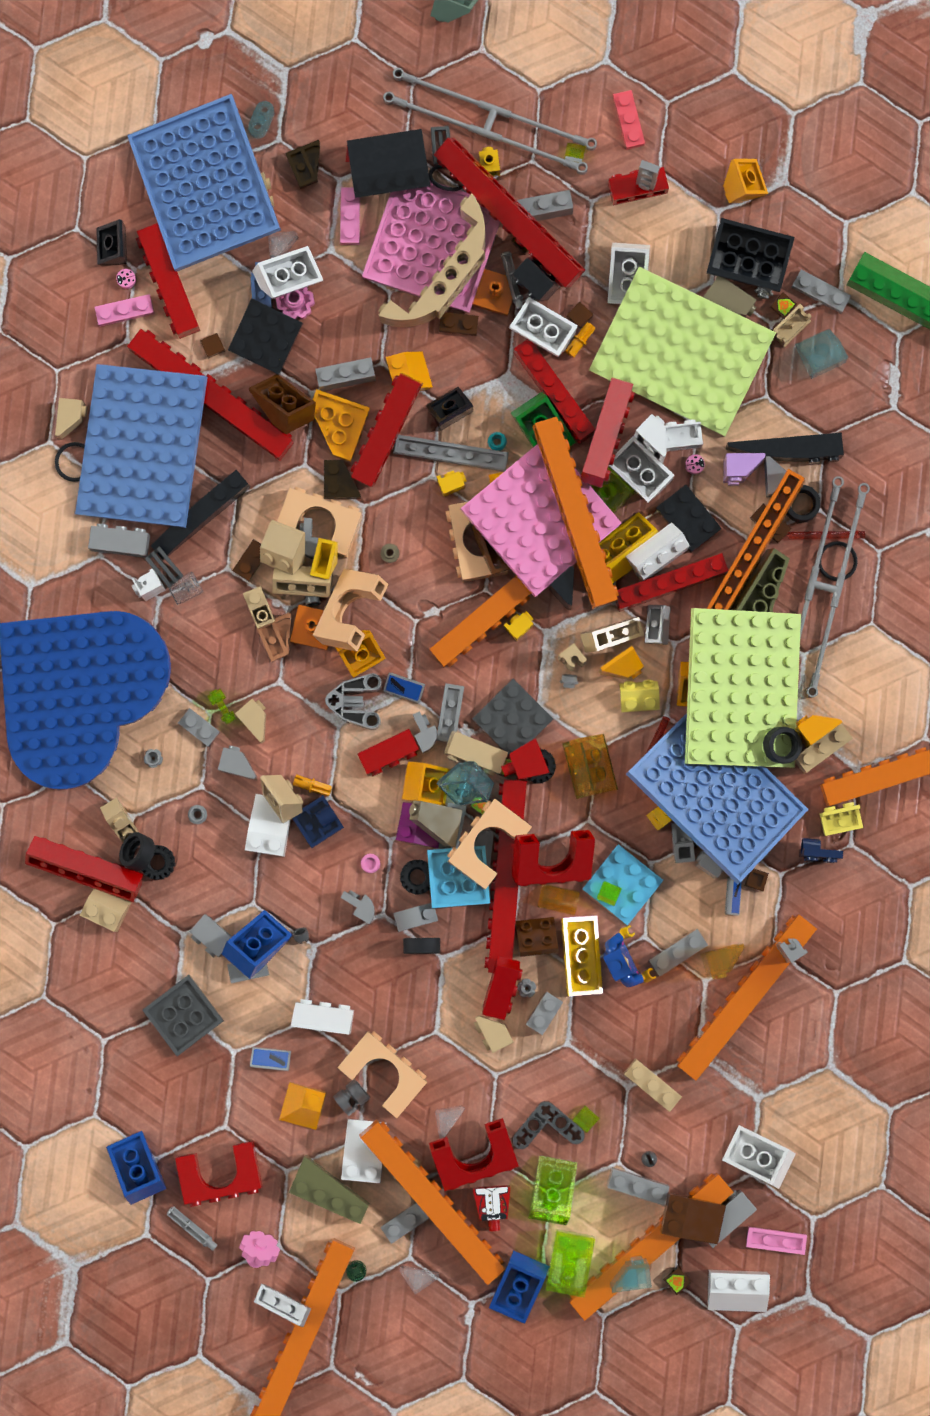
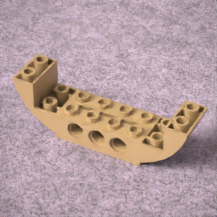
M472 193L469 197L466 196L459 205L461 206V218L472 225L466 233L468 235L464 242L461 240L456 245L454 255L452 257L449 255L443 263L444 268L441 272L437 271L431 279L433 282L429 287H424L420 293L421 298L418 302L414 301L409 307V313L391 300L388 303H383L378 311L380 312L379 318L381 323L394 327H413L427 323L436 317L440 319L485 261L486 233L484 217L480 205ZM460 261H467L466 264H459ZM449 276L456 277L452 280L447 279ZM437 291H444L441 295L436 294Z

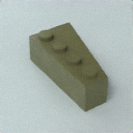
M775 548L767 549L731 610L773 612L774 603L778 598L780 584L783 582L790 558Z
M308 1155L304 1156L289 1193L361 1224L369 1203L313 1161Z

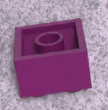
M403 802L395 840L439 849L440 843L410 820L409 809L413 803Z

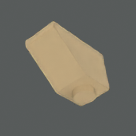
M59 398L55 433L58 439H63L83 423V417L87 416V406H85L82 400Z
M251 699L235 714L260 743L265 742L266 713L263 710L266 708L259 700L255 702Z

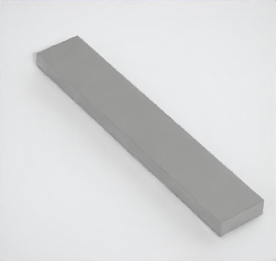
M398 435L393 454L505 472L509 452Z

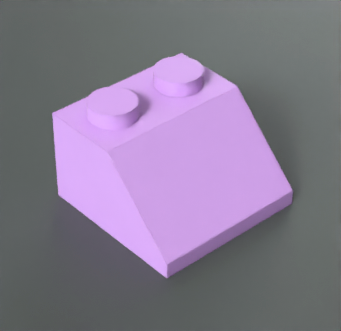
M727 453L723 460V483H728V486H738L739 483H743L761 465L765 458V453Z

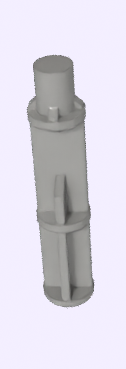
M504 252L501 254L511 291L512 301L515 302L516 309L518 310L523 306V296L520 295L518 284L512 275L515 271L512 253Z
M174 1206L167 1211L168 1217L204 1247H208L212 1251L217 1247V1244L212 1241L211 1236Z

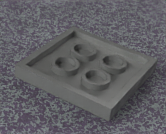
M514 679L472 718L504 751L508 752V755L533 740L554 720Z
M190 974L143 1009V1012L176 1056H179L224 1021Z

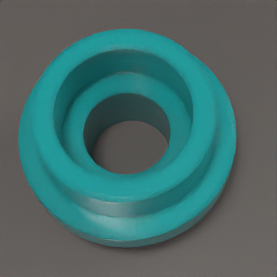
M494 432L488 438V445L492 450L501 451L507 444L505 435L500 432ZM499 439L501 443L499 445H495L494 440Z

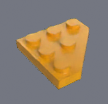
M316 389L312 399L316 402L314 417L333 456L351 462L370 407Z

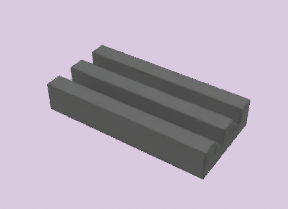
M449 126L431 127L433 154L436 152L435 131L439 133V145L441 146L443 144L442 131H446V139L450 138ZM433 155V164L436 166L438 164L437 158Z
M160 546L145 558L169 588L184 576ZM158 552L178 574L176 578L156 555ZM150 558H155L172 579L171 582L166 579Z

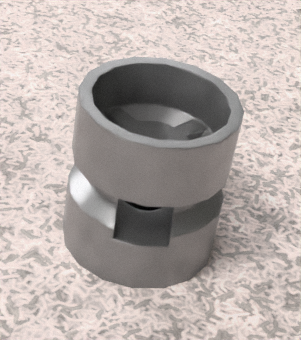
M355 1079L346 1085L345 1091L340 1090L333 1096L348 1116L357 1110L358 1104L363 1105L370 1099L369 1095Z

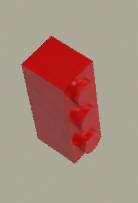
M664 167L659 169L654 190H643L636 184L639 170L631 171L628 175L616 174L611 176L608 180V188L612 205L668 194L669 186Z
M407 729L357 753L367 775L371 774L374 777L382 773V769L387 766L393 768L399 765V760L406 758L409 760L416 757V752L420 750L410 729Z
M497 956L484 999L482 1015L505 1020L506 1014L511 1013L513 1002L510 1001L512 997L516 996L518 986H515L516 981L521 980L523 972L520 969V961Z

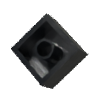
M527 257L512 274L515 277L514 280L519 286L525 287L529 291L528 295L535 301L548 300L560 286L555 282L556 278L551 273L548 274L543 270L542 264L538 260Z

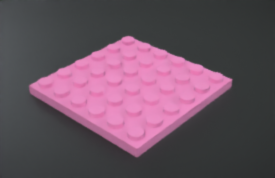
M431 181L429 187L391 192L362 278L421 297L420 293L424 287H429L433 282L431 279L437 271L441 272L444 268L443 263L449 255L451 257L454 255L456 245L461 240L464 242L468 236L466 233L472 225L461 218V206L459 205L466 196L469 197L471 194L461 190L445 191L437 188ZM481 206L486 233L485 261L450 305L451 308L470 313L501 223L489 215L490 211L486 207L483 208ZM460 261V262H459V264H466V263H467V261ZM449 276L447 279L452 280L456 277ZM444 291L436 292L437 295H441L444 293Z
M538 444L460 509L534 597L577 562ZM575 468L576 475H579L581 478V474ZM582 482V493L588 499L587 509L594 517V523L592 524L594 530L598 531L600 535L599 542H601L622 523L592 487Z

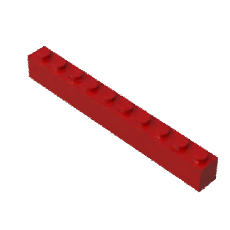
M448 137L433 154L437 158V163L443 168L446 167L450 171V176L456 181L459 180L464 185L463 189L469 194L472 193L477 198L476 200L483 208L486 207L490 211L489 215L494 220H499L503 224L502 228L507 233H512L516 237L515 241L529 251L528 254L536 261L538 260L542 264L541 267L545 272L551 273L556 278L555 282L559 286L571 287L585 272V269L455 138Z
M140 329L127 346L129 351L156 371L205 376L200 372V367L194 363L191 365L185 361L186 357L179 352L176 354L170 350L171 346L164 341L161 343L155 339L156 336L149 330L145 332ZM207 374L204 406L281 461L294 444L291 439L292 435L281 432L272 424L269 418L267 420L262 418L260 411L254 407L252 409L247 407L245 400L239 396L237 398L232 396L230 389L224 385L220 387L215 383L217 380Z
M504 779L503 784H499V795H502L501 804L524 820L527 781ZM497 828L495 833H499V841H495L494 852L498 853L497 860H493L492 869L497 875L496 879H493L491 882V891L495 892L494 899H490L489 910H493V916L488 918V930H491V938L487 937L486 949H490L489 957H485L484 967L488 969V973H493L497 956L513 959L518 885L512 878L515 840Z

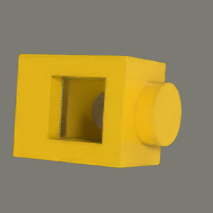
M493 147L483 148L479 152L480 164L493 177L500 176L498 149L493 150ZM486 159H493L492 162L486 161Z
M450 471L444 474L443 478L440 475L436 476L444 497L465 489L464 483L467 480L463 471L456 473Z
M527 611L521 615L517 613L509 621L510 625L507 623L504 625V629L518 641L533 627L534 623L532 621L534 619Z

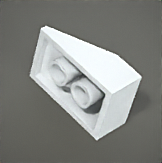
M612 242L608 303L621 304L638 267L648 271L650 245Z
M260 794L255 795L245 850L285 857L291 819L282 823L265 797Z
M348 1119L341 1180L381 1183L383 1164L359 1136L374 1121Z
M739 1125L722 1161L779 1189L796 1153Z

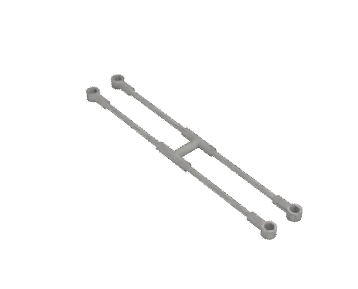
M401 68L394 69L393 77L396 81L404 80L413 84L417 83L475 104L490 112L484 128L408 103L407 100L394 96L392 92H386L383 96L384 102L387 105L395 104L404 108H411L466 128L472 133L497 142L501 141L562 163L563 166L576 170L580 175L586 174L588 166L585 162L577 163L569 159L559 158L504 138L502 135L490 130L498 114L571 139L575 143L586 146L589 151L596 149V139L571 135L513 114L512 111L482 100L478 101L417 79V77L405 73ZM397 72L402 73V75L399 77H397L395 74ZM391 96L392 99L386 100V97ZM593 142L595 145L590 147L588 143ZM584 166L585 170L581 171L579 167Z
M840 476L832 480L833 488L830 495V505L815 564L812 566L801 615L800 638L814 589L833 593L830 604L831 610L815 673L812 675L810 687L806 690V694L810 698L816 697L818 694L819 673L835 610L839 604L846 576L845 570L860 511L863 508L866 494L870 491L867 483H862L858 486L857 508L841 571L838 573L835 586L817 581L820 569L819 564L840 488L844 484V480ZM839 479L841 485L837 486L834 481ZM861 486H865L867 488V491L862 492L860 489ZM813 688L815 695H810L809 689Z

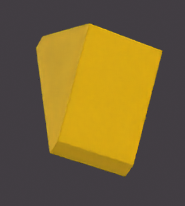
M322 538L318 539L310 572L311 576L329 580L338 561V542Z

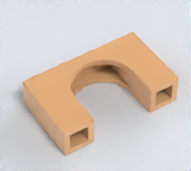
M295 487V489L289 488L277 522L298 529L299 523L306 513L312 510L328 512L333 516L336 523L331 541L338 542V556L348 558L362 519V513L359 512L360 509L353 506L343 507L341 502L332 499L330 502L323 500L324 497L319 494H306L304 489Z
M468 502L449 505L446 517L447 522L452 523V529L449 530L451 541L455 540L456 548H453L454 559L459 561V566L456 567L458 578H462V582L508 574V570L492 575L484 557L471 554L464 546V533L472 523L460 509Z
M343 569L312 636L323 645L358 651L365 634L354 625L342 623L343 613L350 603L360 598L381 601L388 583L379 575Z
M496 799L492 802L487 801L482 808L485 812L481 817H475L470 824L473 828L469 833L464 832L459 839L461 844L457 849L453 847L447 855L450 858L447 861L449 864L484 890L489 886L497 873L481 862L476 856L474 842L477 835L484 829L497 828L515 840V835L527 834L532 828L531 825Z
M368 1031L337 1068L353 1080L361 1069L373 1059L382 1058L392 1062L398 1070L399 1083L382 1106L394 1117L398 1118L427 1083L425 1078L427 1076L419 1069L417 1071L410 1067L412 1063L404 1056L402 1058L398 1057L395 1054L397 1050L389 1043L387 1046L381 1042L382 1037L375 1031L372 1033Z

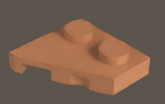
M290 612L275 618V622L257 629L271 662L289 655Z

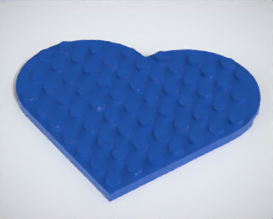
M121 611L0 623L6 734L12 759L26 777L39 785L52 789L81 787L90 783L99 774H102L111 763L110 760L117 750L120 726L135 723L143 719L150 711H153L162 700L161 698L168 687L171 674L170 655L165 641L156 629L146 620L131 613Z

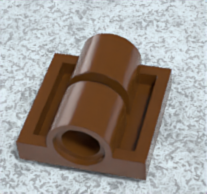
M554 917L516 921L520 957L559 953Z

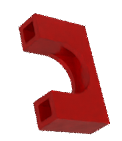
M590 830L571 831L568 854L560 863L553 866L538 864L540 842L535 834L515 835L512 878L517 885H545L555 882L565 883L568 881L582 882L584 880H591L595 838Z
M503 1118L484 1124L491 1147L488 1155L480 1162L466 1164L456 1159L448 1137L429 1143L444 1191L454 1190L459 1186L472 1184L477 1180L486 1177L490 1178L498 1173L511 1171L519 1167Z
M254 1141L233 1145L237 1173L233 1182L225 1187H213L204 1181L200 1173L197 1153L176 1157L184 1205L189 1204L190 1207L201 1205V1201L209 1200V1203L220 1201V1197L228 1196V1199L239 1197V1193L247 1192V1195L258 1193V1189H261L263 1186Z

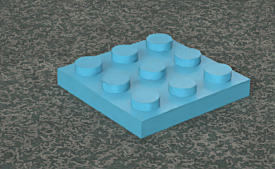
M618 844L582 890L628 925L663 882V879ZM601 895L615 901L614 905L598 899V896Z
M485 845L474 846L478 859L487 865ZM452 848L427 850L432 908L490 904L489 886L485 890L447 862L450 859L447 855Z

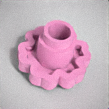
M307 287L276 298L277 309L294 319L298 317L305 319L311 314L310 307L315 304L314 295L311 291H308Z
M251 1231L249 1235H244L239 1246L243 1251L242 1257L253 1268H259L263 1265L268 1266L270 1262H275L280 1252V1248L277 1247V1240L271 1235H264L261 1231Z

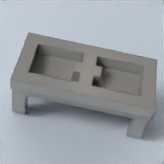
M794 938L788 939L791 944L787 945L785 942L776 944V947L787 963H793L808 953L806 949H803L799 941Z

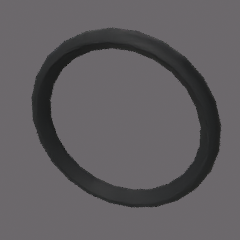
M436 165L430 169L429 179L437 188L445 191H459L463 189V184L452 188L440 185L433 179V172L436 169L443 168L442 166Z
M71 442L58 450L55 456V468L62 478L76 482L80 481V477H68L59 467V457L66 448L71 446L85 448V444Z
M840 541L830 542L824 546L822 555L831 546L840 545L846 548L847 544ZM852 547L850 552L853 556L854 564L851 571L845 576V580L854 574L858 564L857 555ZM820 560V572L826 578L837 581V577L830 576L824 571Z

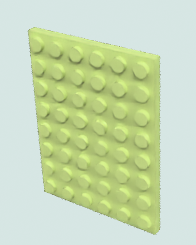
M638 267L589 371L610 381L611 378H616L634 384L632 391L690 420L701 422L700 425L726 436L776 332Z
M691 608L685 764L795 768V761L781 764L773 762L766 757L763 750V741L766 734L775 727L794 729L797 725L801 614ZM779 734L774 740L775 753L781 757L787 756L792 747L790 737L786 734Z

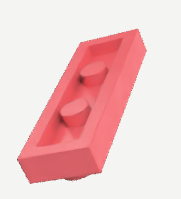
M632 90L613 94L626 150L645 146Z

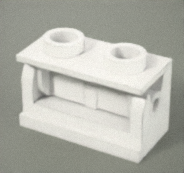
M686 420L684 424H677V422L665 423L666 452L702 448L701 422Z
M153 568L149 570L150 572L141 576L138 581L134 578L132 579L134 582L132 588L139 598L142 597L145 601L166 591Z

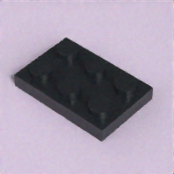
M684 485L656 507V510L668 525L672 522L683 532L690 545L688 549L691 553L722 529L687 485Z

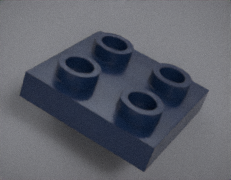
M324 795L302 808L303 812L292 818L311 848H314L344 828Z
M802 838L799 857H804V861L815 862L820 858L823 859L824 863H837L839 859H843V851L821 849L820 839Z

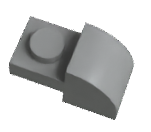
M304 518V523H300V531L305 532V556L314 559L318 538L312 537V518Z
M419 711L413 714V717L421 732L414 736L424 754L435 745L437 730L435 725L427 728V725L430 723L426 715H421Z
M675 822L671 823L675 863L695 861L692 839Z
M351 890L349 893L344 891L340 898L357 907L353 915L371 924L375 915V907L372 900L367 895H364L362 900H359L360 895Z
M431 903L393 913L398 932L438 921L436 910L432 908Z

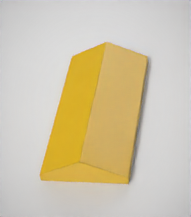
M597 916L562 918L567 996L602 994Z

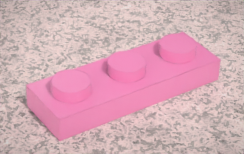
M341 187L340 244L359 245L360 197L355 198L353 187Z
M150 294L95 307L99 327L155 314Z
M748 1226L746 1247L805 1255L807 1235Z

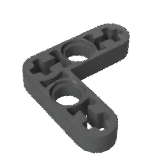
M543 1101L517 1130L512 1141L516 1148L525 1149L547 1123L573 1144L583 1142L585 1134L580 1126L549 1101ZM549 1105V1110L553 1114L555 1113V1111L558 1112V1114L554 1116L552 1122L548 1120L551 1118L549 1114H542V1106L546 1107ZM558 1117L566 1119L567 1123L564 1128L556 1126L555 1121ZM533 1119L539 1122V1128L535 1131L528 1128L529 1121ZM570 1123L574 1125L571 1127L574 1132L580 1131L579 1135L581 1138L579 1140L577 1138L572 1140L573 1135L569 1131L567 1134L563 1133L568 1129ZM525 1127V1129L530 1134H533V1136L530 1138L529 1135H527L525 1137L526 1144L521 1143L520 1145H518V1140L516 1137H522L525 1132L522 1131V1129Z

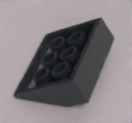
M422 129L347 140L355 198L430 186Z
M721 218L707 274L780 292L795 237Z

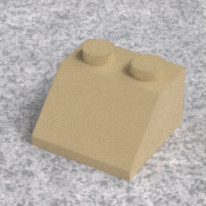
M272 520L260 546V562L293 575L305 563V532Z
M263 775L260 777L263 796L282 823L303 812V800L299 794L295 795L292 791L293 787L288 779L285 780L282 775Z
M93 889L80 916L113 932H118L132 902Z

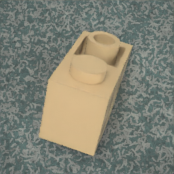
M261 586L243 593L257 629L275 622Z
M117 798L100 807L107 823L122 843L130 834L139 832Z
M481 1016L475 1017L477 1021L474 1022L478 1033H483L485 1039L482 1041L487 1051L491 1049L492 1053L513 1043L505 1024Z

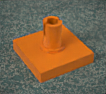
M484 269L472 306L508 316L513 301L506 275Z
M298 605L290 642L328 651V645H323L312 636L324 610Z

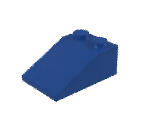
M264 910L226 942L222 955L245 976L251 979L288 942L292 934Z
M143 1131L106 1147L124 1197L130 1205L167 1189Z
M513 1250L489 1308L525 1324L545 1281L549 1266Z

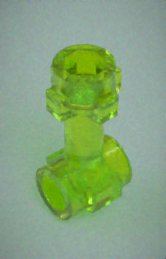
M221 688L211 691L207 697L213 706L215 704L218 706L223 715L221 717L222 722H225L226 725L236 719L235 713L233 711L229 712L223 700L226 697Z

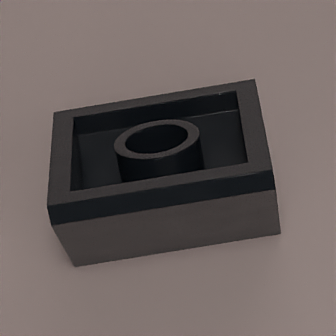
M119 219L96 228L97 265L127 264L126 227L123 221Z
M459 387L426 405L441 431L473 412L472 403Z
M570 566L549 587L552 594L567 610L572 608L574 566Z

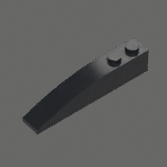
M842 432L728 442L726 445V450L732 452L765 453V457L770 456L775 461L784 462L809 461V464L820 463V460L838 462L844 456Z
M235 470L189 509L186 528L170 526L151 547L155 550L160 546L166 555L169 556L249 490V484ZM160 552L157 553L162 560L165 559Z

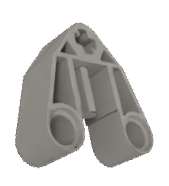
M372 673L344 681L327 694L325 698L326 705L343 721L368 730H376L381 725L379 715L375 712L362 710H344V707H363V696H345V693L377 692L382 687L381 678L377 674ZM371 678H376L379 682L375 688L368 686V681ZM334 696H336L337 700H340L336 703V706H332V703H329V700H333ZM370 716H375L378 721L376 725L369 726L367 719Z

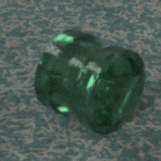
M359 1260L352 1261L347 1267L346 1273L348 1278L354 1282L361 1281L366 1275V1265Z

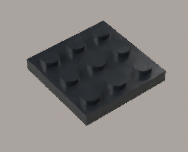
M251 298L228 351L280 375L304 323Z

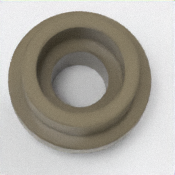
M394 544L384 545L380 552L381 558L387 563L395 562L400 554L398 547ZM392 550L394 553L392 556H387L386 552Z

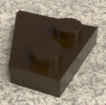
M319 140L285 153L300 189L318 182Z
M324 460V499H361V494L343 460Z

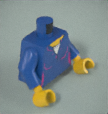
M630 925L621 928L619 933L606 941L603 959L615 982H621L626 987H633L643 982L648 983L656 978V976L652 977L649 974L653 970L652 968L647 969L641 974L639 973L623 941L635 935V932L629 934L628 929L631 927Z

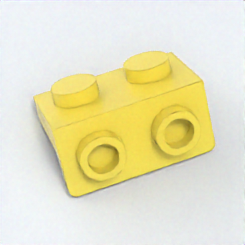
M626 681L619 684L621 712L660 710L657 681Z
M854 802L842 804L843 808L837 810L835 806L824 808V812L820 813L824 836L863 828L859 811L860 805H854Z

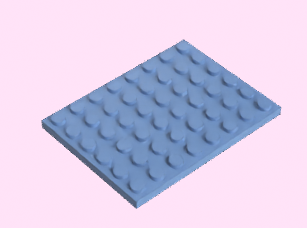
M232 94L127 135L175 271H180L281 231Z
M96 365L75 511L76 515L186 528L208 377Z
M686 713L626 775L738 885L809 809L766 767L685 764Z

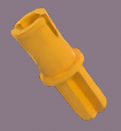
M587 322L580 332L573 336L574 339L565 349V352L572 358H575L583 345L587 344L586 341L594 332L595 327Z
M296 774L293 781V786L309 790V793L315 792L329 796L332 790L330 785L315 781V778L309 779Z

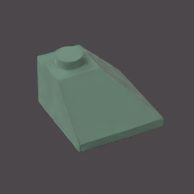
M434 0L430 16L434 17L437 21L448 23L470 13L478 0Z

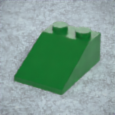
M540 392L511 412L512 417L532 447L538 444L532 426L537 422L557 417L558 421L562 422L564 432L562 433L564 439L568 440L569 445L572 446L576 443L550 400L543 392Z

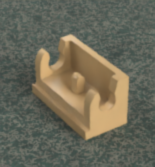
M801 304L773 329L776 332L774 338L784 348L811 322L810 313L806 314Z
M572 644L558 656L559 662L562 661L570 671H574L573 668L576 662L581 667L587 662V659L575 644Z

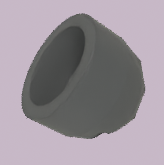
M305 597L307 607H316L321 604L320 597Z
M298 928L293 932L294 940L297 943L303 944V941L308 942L309 933L307 928Z
M646 1151L642 1155V1163L646 1167H653L657 1163L656 1154L652 1151ZM650 1154L651 1159L653 1161L652 1164H649V1160L646 1155Z

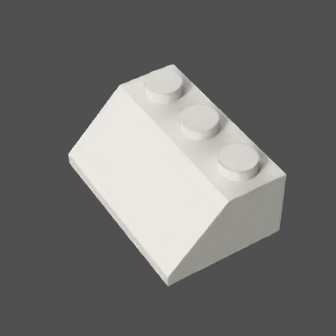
M308 246L259 262L252 270L260 289L272 299L323 281Z
M528 297L509 329L559 357L575 335L577 325Z
M651 414L637 428L634 437L663 464L666 457L665 422L659 416L655 417Z
M634 436L615 454L613 466L609 465L647 503L655 498L675 476Z
M671 522L629 553L626 558L641 582L649 579L686 552L690 545L683 532Z
M301 999L300 1002L295 1003L291 1027L349 1035L351 1034L354 1010H350L348 1005L339 1004V1008L331 1007V1003L320 1002L319 1005H314L312 1000Z
M709 1270L708 1310L767 1312L770 1274L757 1271Z

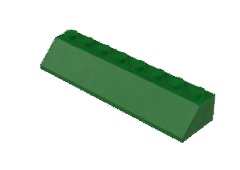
M864 252L846 285L930 329V286Z

